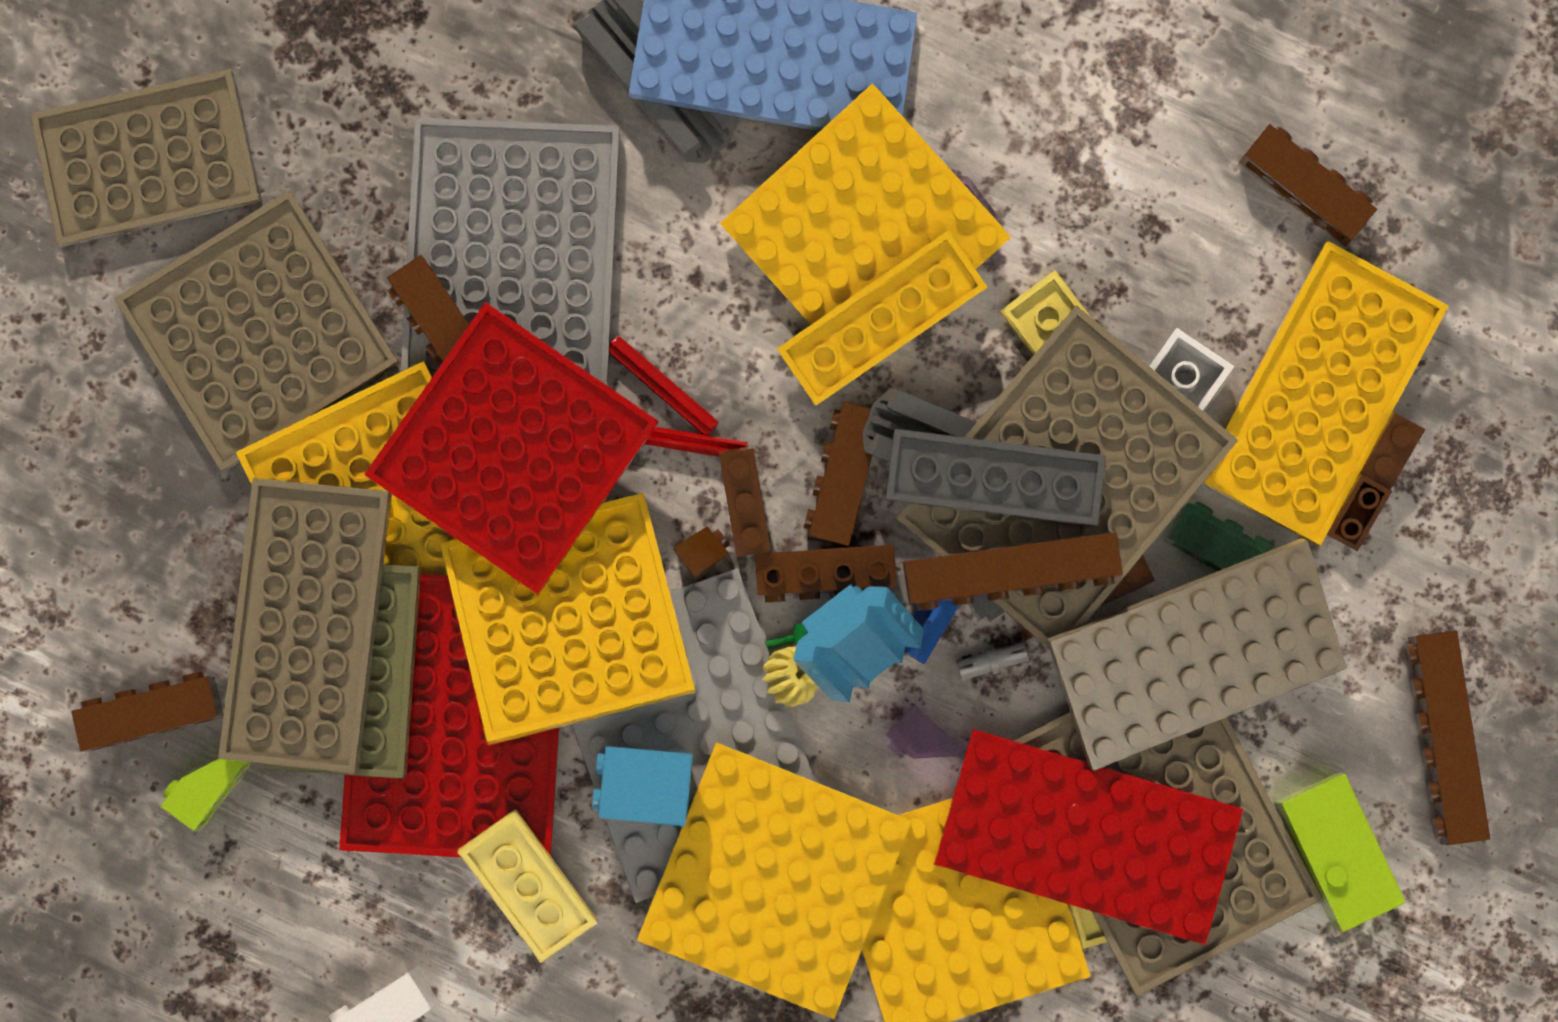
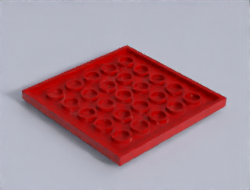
M485 302L364 475L539 595L659 421Z

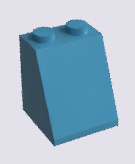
M606 746L604 754L597 753L595 775H602L601 789H594L592 810L598 811V818L685 826L693 754Z

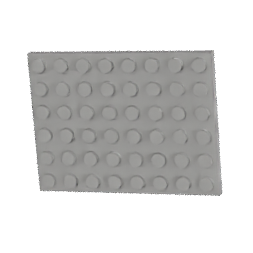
M415 117L407 263L422 255L469 324L486 302L607 386L620 126ZM404 304L401 372L425 361L433 377L443 361L437 364L426 349L430 341L424 332L417 335L406 319L411 313Z
M738 568L670 592L695 693L572 724L595 789H601L602 775H595L597 753L604 754L606 746L693 754L687 813L716 742L816 782L789 707H786L784 703H775L774 694L767 693L768 683L761 680L766 675L762 666L767 663L770 654ZM606 819L635 903L653 897L682 826Z

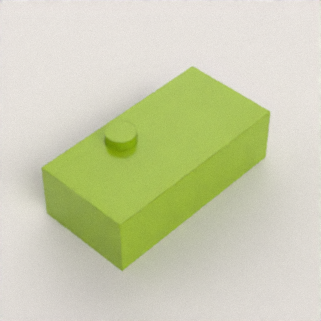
M1335 773L1274 802L1294 846L1323 899L1320 902L1334 930L1345 932L1406 903L1345 773Z

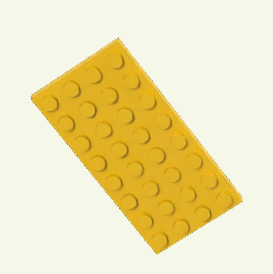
M1327 240L1224 428L1238 442L1202 484L1297 536L1308 540V542L1318 547L1321 546L1449 306Z

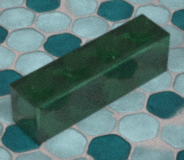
M1198 501L1194 505L1189 502L1183 506L1164 542L1217 572L1271 551L1275 546L1263 537L1256 536L1253 539L1244 534V527L1233 520L1226 518L1223 522L1212 515L1214 510Z

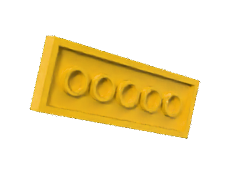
M947 230L778 347L777 350L815 406H817L988 287L953 235Z

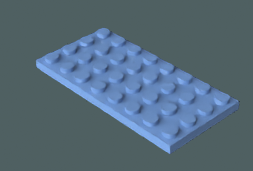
M644 0L628 98L820 132L873 83L903 116L917 12L851 0Z

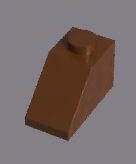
M707 526L673 549L695 580L698 581L729 557L726 548L730 546V543L719 529L712 532Z

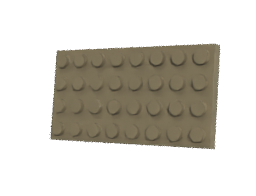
M253 478L218 758L352 774L359 773L392 494L389 491Z
M1303 538L1046 639L1088 766L1093 771L1347 669L1308 540Z

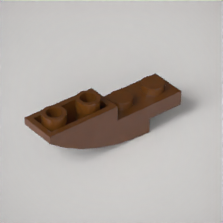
M1395 412L1392 413L1328 531V536L1358 552L1391 495L1394 483L1426 429Z

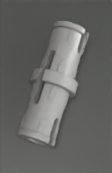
M1023 640L995 650L989 647L985 649V653L956 660L962 681L990 672L995 675L1000 673V669L1029 662Z

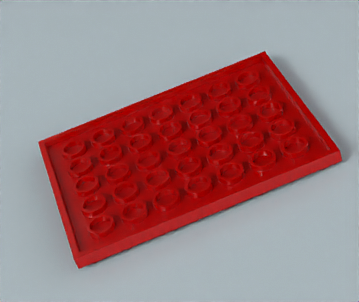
M421 574L406 778L344 775L339 850L461 857L458 854V849L516 809L551 856L560 727L488 745L448 576Z

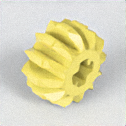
M796 646L773 652L772 655L768 656L767 663L762 666L766 675L761 680L768 683L767 693L774 694L775 703H784L786 707H794L810 701L814 697V692L819 689L816 683L794 661Z

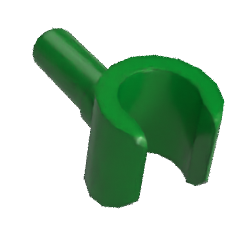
M794 624L793 635L767 640L765 643L767 649L786 644H797V641L807 633L803 629V624Z

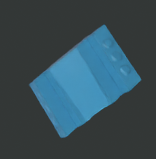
M849 585L802 621L803 629L807 634L797 641L794 661L831 700L850 703L853 687L869 689L870 682L894 663L903 662L905 647L921 648L924 629L888 588L869 586L862 591L858 586L852 587Z

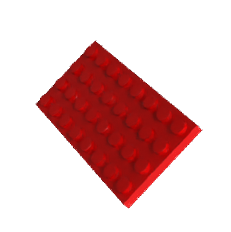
M972 729L933 864L1206 945L1243 809L1104 767L1093 771L1089 768L1087 762Z

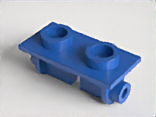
M951 600L938 601L939 608L923 611H918L917 609L913 617L924 629L921 648L905 647V654L923 665L926 663L959 607L953 606Z

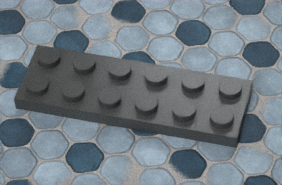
M895 429L886 500L1097 527L1106 455Z

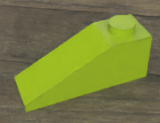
M219 758L182 777L180 781L175 779L164 791L163 797L166 799L160 807L191 830L201 831L252 762Z

